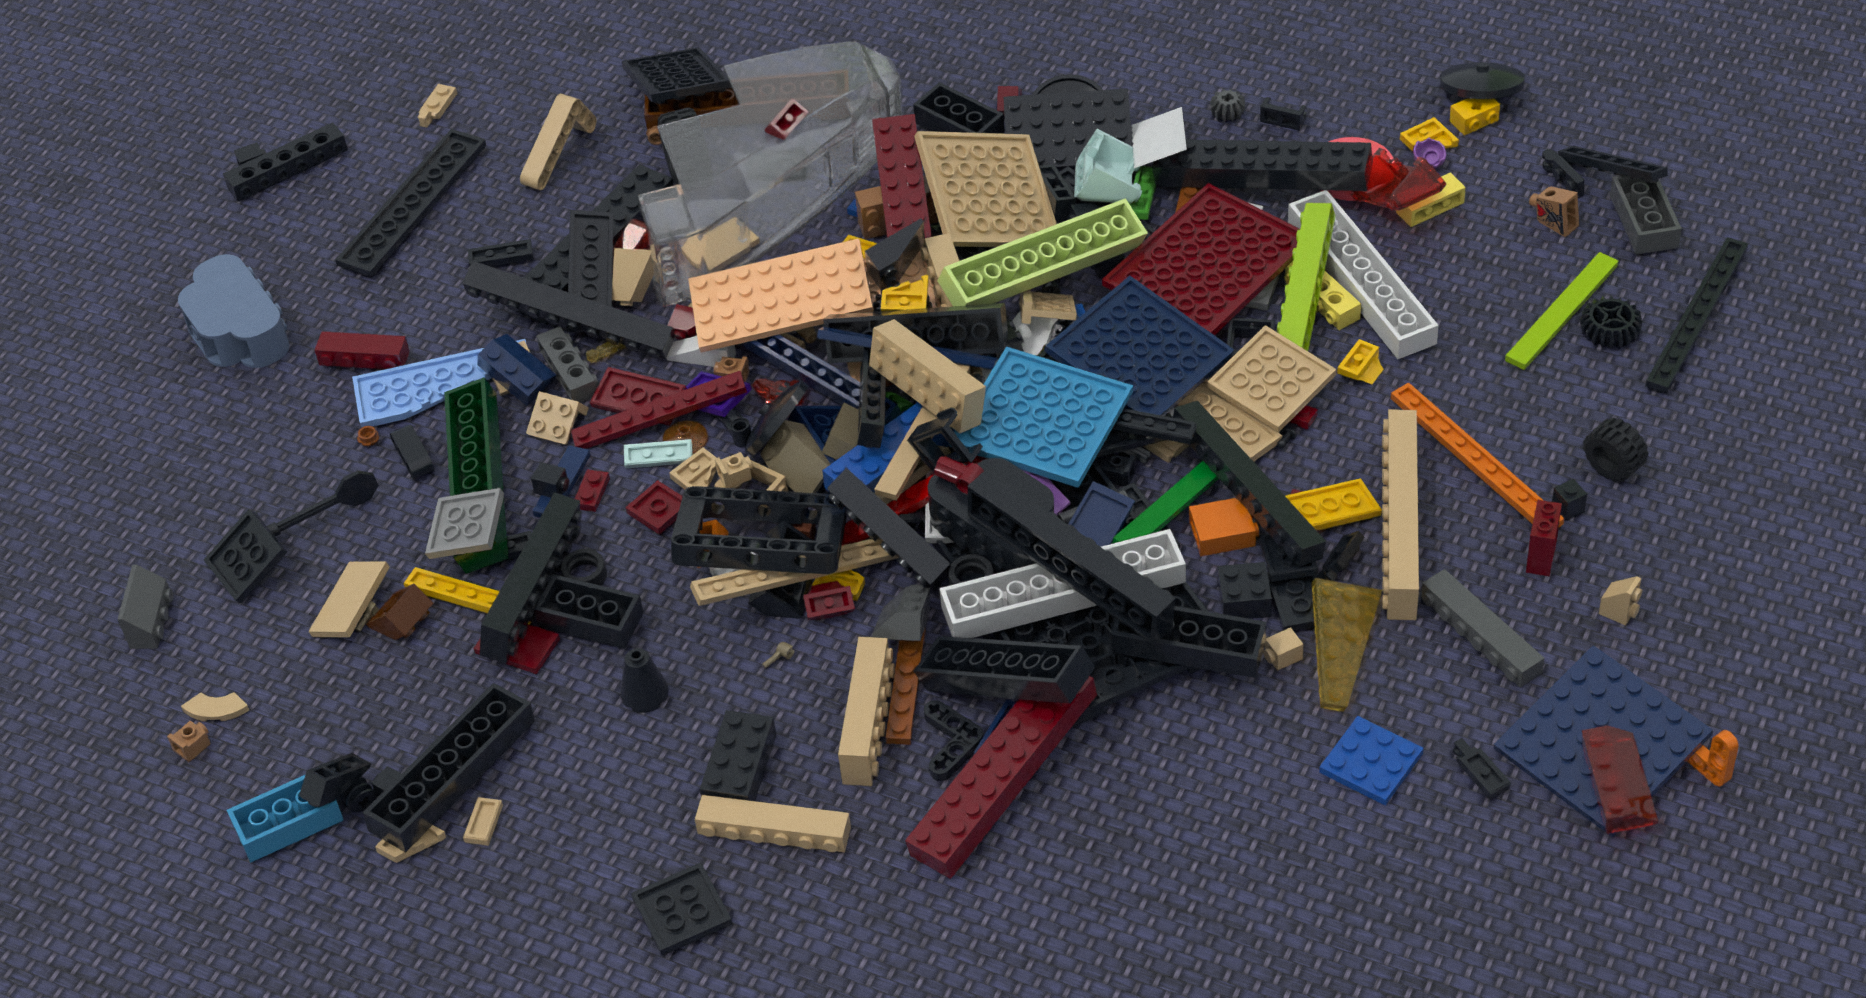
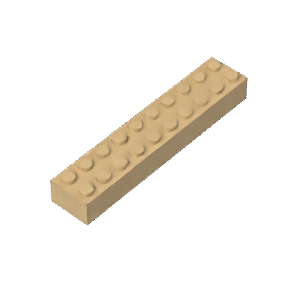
M1388 409V419H1383V433H1387V435L1382 434V448L1386 450V452H1382V466L1386 467V469H1382V483L1386 485L1382 486L1383 503H1387L1382 504L1383 521H1387L1382 523L1383 539H1387L1382 541L1383 557H1387L1382 560L1383 575H1386L1382 579L1383 594H1387L1383 595L1382 609L1387 610V619L1416 620L1419 595L1417 410Z

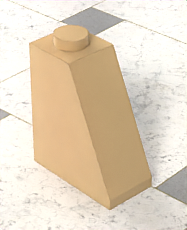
M614 248L612 300L620 301V305L633 306V302H642L662 258L663 251Z

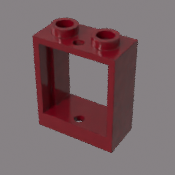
M1537 501L1530 534L1526 573L1550 577L1562 503Z

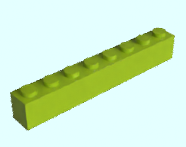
M1306 203L1304 212H1301V228L1297 230L1296 234L1297 247L1293 249V266L1289 267L1290 281L1285 286L1286 300L1281 305L1282 319L1277 324V333L1306 351L1309 350L1336 217L1332 203Z

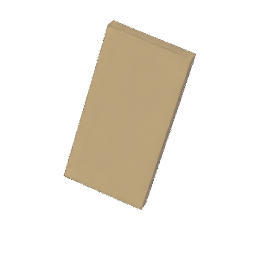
M349 562L309 630L311 636L350 637L389 570L390 566L388 563Z

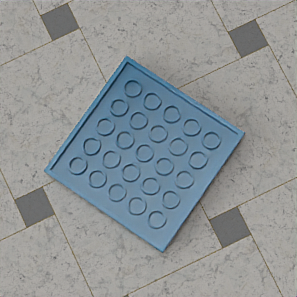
M1006 347L984 382L986 391L981 425L962 433L955 430L954 433L966 448L981 443L983 447L977 454L978 456L987 459H1005L1021 470L1079 488L1132 395L1133 385Z

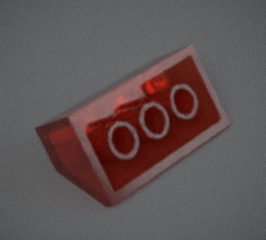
M1608 725L1582 730V746L1606 833L1658 824L1657 814L1633 733Z

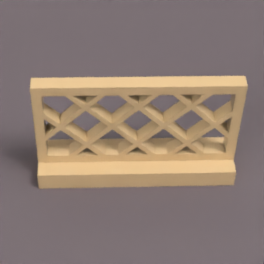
M1031 289L1020 293L1021 323L1030 324L1031 316L1076 320L1077 313L1073 295L1032 292Z

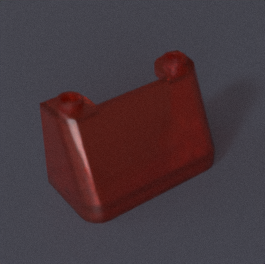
M1379 148L1372 156L1373 165L1367 191H1351V196L1358 202L1364 201L1387 207L1392 211H1400L1440 193L1447 184L1425 158L1418 157L1413 163L1415 167L1403 165L1397 157L1391 160L1386 154L1387 151Z

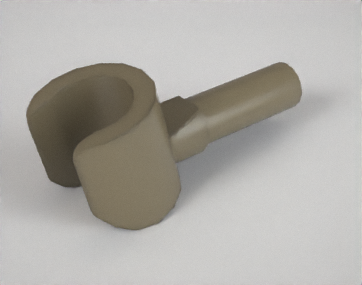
M370 601L363 618L355 628L359 632L366 622L379 610L373 601Z
M780 642L774 655L762 663L763 667L766 669L781 656L790 659L795 652L792 649L793 646L786 642Z

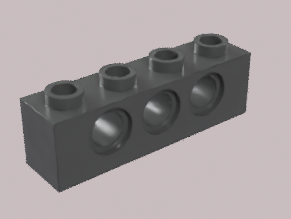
M559 326L537 335L539 350L551 370L557 375L556 378L569 399L580 403L591 399L599 383L594 373L590 374L587 361L581 360L582 357L578 347H573L569 333L565 334Z

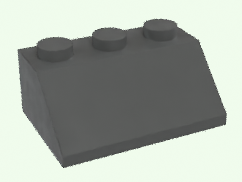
M132 565L118 622L130 649H158L160 639H163L164 622L168 620L169 603L173 601V590L169 588L166 579L139 565Z
M918 584L905 587L883 607L872 637L921 641L930 616V588H925Z

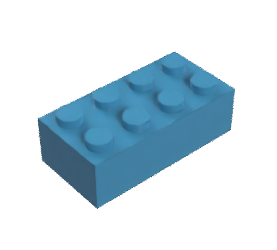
M305 775L236 805L228 809L227 813L251 863L343 821L337 801L335 800L318 808L311 806L308 801L299 797Z

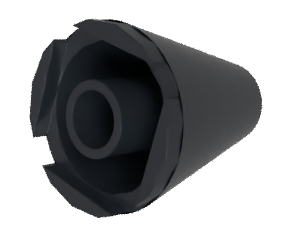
M635 648L625 655L620 696L623 704L632 708L634 712L647 713L654 711L660 707L659 704L664 699L665 701L667 700L669 693L668 684L648 652L641 648Z

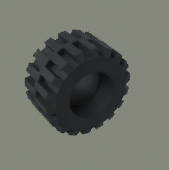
M1616 418L1605 419L1585 437L1586 439L1583 442V451L1586 453L1585 456L1589 460V464L1599 474L1615 482L1627 480L1647 461L1648 447L1636 428L1634 429L1628 422L1625 423L1622 419Z

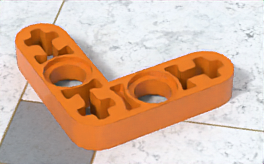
M1722 730L1712 738L1710 750L1702 745L1687 762L1714 785L1720 787L1732 778L1739 747L1738 741L1730 731Z

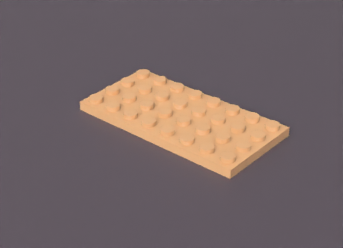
M859 239L688 278L698 346L701 353L824 324L823 319L830 314L874 312Z

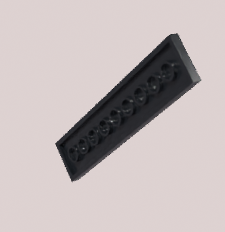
M450 129L335 259L337 266L373 277L487 146L485 139Z

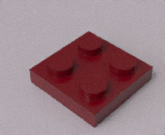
M657 480L625 508L628 515L660 535L676 521L683 496Z

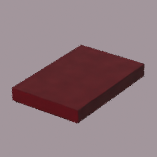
M528 624V630L524 639L520 638L518 650L515 656H510L507 664L537 674L559 642L560 637L557 633ZM480 639L474 647V652L479 655Z

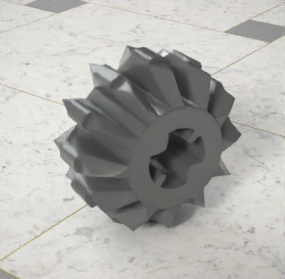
M1222 89V92H1215L1210 101L1212 115L1216 116V120L1223 119L1224 122L1226 120L1233 122L1234 118L1240 119L1245 111L1244 96L1240 95L1239 91L1233 92L1232 89L1229 91Z

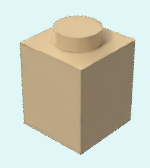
M1290 627L1266 638L1263 653L1267 662L1272 663L1278 671L1303 659V643Z

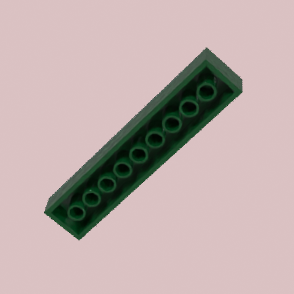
M483 377L444 392L450 496L501 488L503 491L497 394L486 378ZM504 497L492 549L453 555V558L466 574L508 559Z

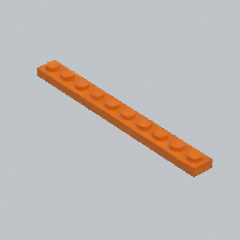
M1410 383L1391 392V400L1403 410H1417V423L1533 524L1537 501L1543 500ZM1561 515L1559 527L1564 524V518Z

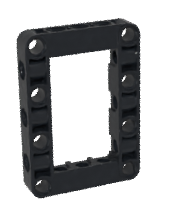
M703 486L688 487L684 490L671 537V561L681 566L832 574L838 570L847 509L844 507L840 510L828 497L830 494ZM708 518L754 522L755 520L773 521V523L786 521L789 524H819L816 541L700 534V530H703V519Z

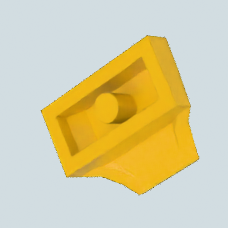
M1359 339L1337 367V374L1362 380L1373 385L1383 371L1379 361V347Z

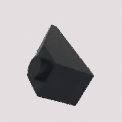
M1054 164L1039 166L1056 222L1067 221L1071 205L1076 204L1073 192Z
M350 753L308 769L299 797L308 801L311 806L318 808L334 802L370 769L371 763L354 753Z

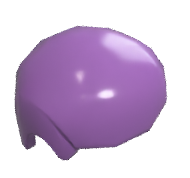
M1427 138L1422 142L1418 140L1413 148L1415 162L1425 170L1436 169L1445 162L1446 149L1440 141Z

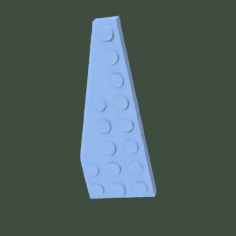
M525 339L517 340L516 342L519 343L521 341H524ZM484 348L353 376L361 428L405 420L445 401L444 392L483 377L486 380L491 379L492 377L477 365L478 354Z

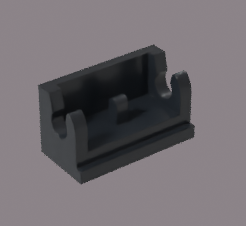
M1265 98L1260 106V122L1300 131L1307 118V112H1304L1307 107L1306 105H1302L1298 111L1269 104L1271 98Z

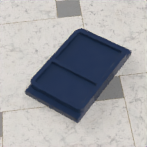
M1093 481L1068 525L1074 526L1085 537L1093 539L1100 547L1110 545L1113 542V537L1120 532L1131 513L1135 500Z

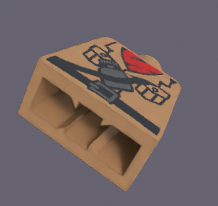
M1551 186L1542 193H1534L1530 197L1529 204L1537 208V220L1541 224L1564 237L1568 236L1579 226L1577 192Z

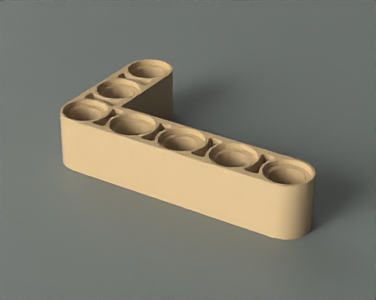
M564 94L557 95L521 172L520 183L522 185L540 191L543 190L572 128L587 133L594 131L597 122L596 117L580 99Z

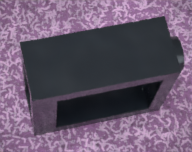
M1232 318L1229 321L1227 345L1234 349L1235 337L1253 338L1265 325L1274 330L1275 320ZM1234 350L1233 356H1234L1239 350Z

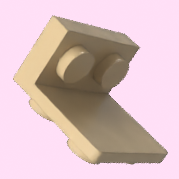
M539 391L526 433L530 436L567 445L578 414L586 416L589 407L574 400Z

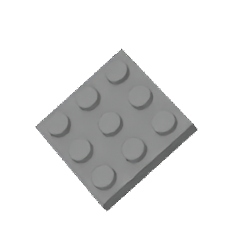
M501 488L438 498L425 552L427 557L433 559L492 549L504 492Z

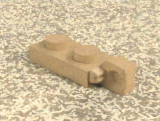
M442 84L436 86L419 111L418 119L421 127L427 128L433 119L441 118L457 95L456 87Z

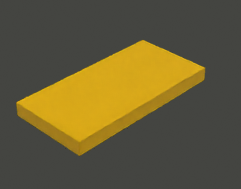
M1361 478L1285 496L1316 530L1381 516L1382 513L1381 507Z

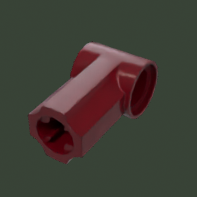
M941 456L937 461L934 472L936 476L955 483L961 492L967 494V486L984 470L975 463L964 465L946 456Z

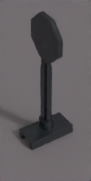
M357 470L342 478L334 495L278 523L273 522L267 525V527L276 537L281 534L280 532L338 503L358 506L370 500L379 485L373 473Z

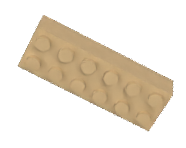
M895 319L873 328L869 366L936 416L940 411L950 407L955 408L958 415L950 426L957 432L962 433L981 425L986 391L984 384Z
M858 637L838 753L842 783L844 785L872 786L874 776H878L879 762L876 760L877 756L882 754L880 736L885 735L883 717L888 716V702H886V698L891 697L892 684L889 683V680L894 678L895 664L892 663L893 649L888 646V638Z

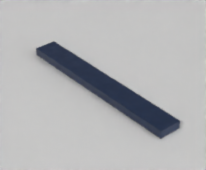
M827 327L818 329V339L871 348L872 335ZM932 346L953 363L992 370L999 358Z

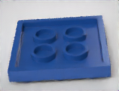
M1357 716L1320 765L1319 773L1386 806L1423 755L1424 748Z

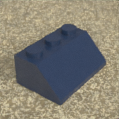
M508 334L493 339L478 354L477 365L526 406L538 396L539 391L542 392L557 377L552 370Z

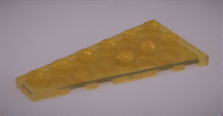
M1319 578L1313 580L1312 596L1320 708L1342 712L1347 708L1382 590Z

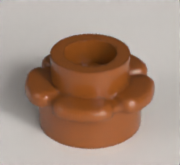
M364 426L358 431L357 440L363 446H372L379 440V433L372 426Z

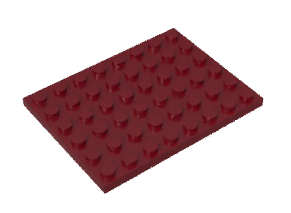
M1208 183L1102 279V286L1112 291L1127 277L1131 276L1215 335L1293 261V249L1297 247L1296 234L1300 228Z

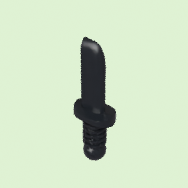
M1289 423L1287 428L1284 427L1280 431L1282 438L1277 442V446L1284 448L1290 439L1294 440L1299 426L1295 423Z

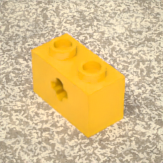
M1467 98L1451 105L1450 122L1463 135H1467L1498 121L1500 104L1495 99Z

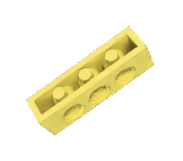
M1293 261L1285 268L1284 279L1287 284L1290 281L1289 267L1293 266ZM1324 271L1317 312L1319 311L1328 323L1341 330L1360 320L1361 303Z

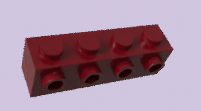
M323 331L315 347L316 357L321 366L389 369L403 366L406 364L410 352L406 336Z

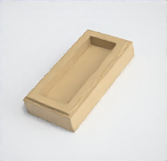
M477 798L463 837L465 843L489 846L503 807L502 800Z

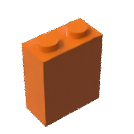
M1236 498L1189 506V523L1200 557L1256 546V536H1259L1257 522L1253 523V515Z

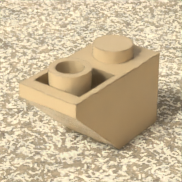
M1636 576L1612 582L1601 598L1599 614L1626 626L1631 617H1636L1640 608L1637 602L1643 591L1640 589L1641 578Z

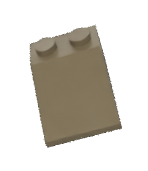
M787 420L776 430L760 453L769 469L784 475L787 485L795 492L816 493L824 482L822 470L830 465V462L822 453V450L805 425Z

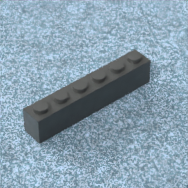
M1445 569L1422 583L1421 598L1427 606H1431L1442 620L1452 625L1460 636H1464L1475 650L1484 654L1493 666H1497L1505 673V676L1510 681H1513L1521 688L1543 673L1545 658Z

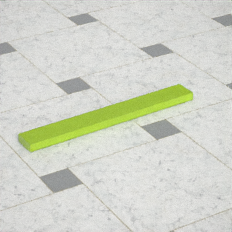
M1599 252L1505 355V361L1525 370L1618 267L1619 261Z

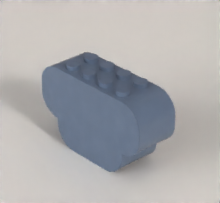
M230 254L215 256L197 266L193 272L194 283L186 286L180 292L178 303L190 336L207 360L219 367L232 366L241 362L247 367L261 368L282 359L290 347L285 331L288 328L285 321L281 318L283 313L279 304L273 303L270 292L268 290L264 291L261 280L259 278L255 279L252 268L250 266L246 267L239 257Z

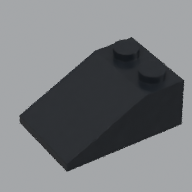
M922 218L865 250L867 272L880 290L888 288L889 283L895 286L896 282L902 278L920 251V248H922L925 239L924 221Z

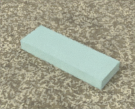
M692 439L624 445V466L627 469L681 464L693 455Z

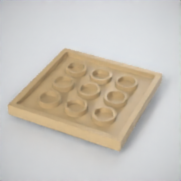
M1265 325L1207 382L1208 388L1279 433L1336 376V369Z

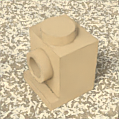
M741 452L721 460L719 457L715 458L717 474L725 488H731L752 479L750 470L753 469L752 462L748 456L743 457Z

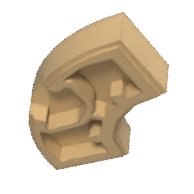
M235 692L217 698L199 693L181 706L184 713L200 721L218 719L226 721L249 711L248 705Z

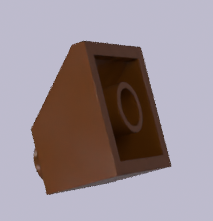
M413 583L394 592L366 625L370 629L394 640L403 636L407 638L416 629L414 625L417 621L421 622L429 615L430 611L428 609L432 606L433 602Z

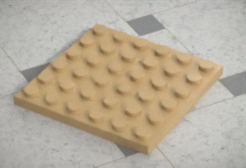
M917 131L915 134V141L943 235L950 233L954 246L998 247L1057 224L1028 134Z

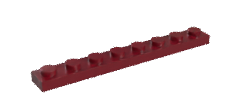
M741 371L572 429L575 447L588 449L747 393Z

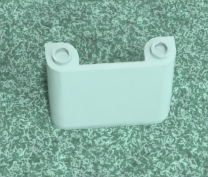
M1096 129L1076 162L1074 197L1081 201L1115 203L1125 198L1129 204L1133 201L1137 202L1142 194L1140 184L1134 183L1132 185V173L1134 171L1137 172L1140 166L1134 168V148Z

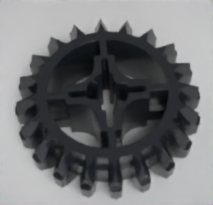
M1602 296L1601 300L1594 299L1592 303H1588L1586 308L1583 309L1580 325L1582 334L1586 336V340H1592L1593 345L1599 343L1601 348L1609 346L1612 349L1613 346H1616L1620 349L1622 345L1629 346L1631 342H1635L1636 338L1639 337L1642 317L1640 311L1636 309V305H1630L1629 300L1624 302L1621 297L1613 299L1611 296L1609 299H1606Z

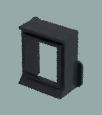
M952 407L938 412L937 419L917 426L907 439L934 474L937 461L941 456L944 457L945 455L932 440V436L941 433L955 450V452L947 454L946 457L960 463L968 461L972 463L983 447L979 443L966 448L949 427L958 415L956 409Z

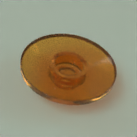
M695 421L677 422L671 425L663 435V442L692 439L693 454L703 448L708 440L705 427Z

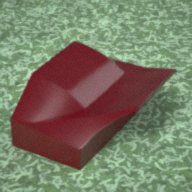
M838 581L812 585L809 593L803 595L808 620H821L855 611L850 586L844 587Z

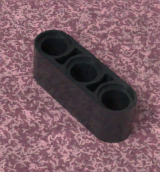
M411 424L390 432L394 447L413 480L435 471L427 451Z

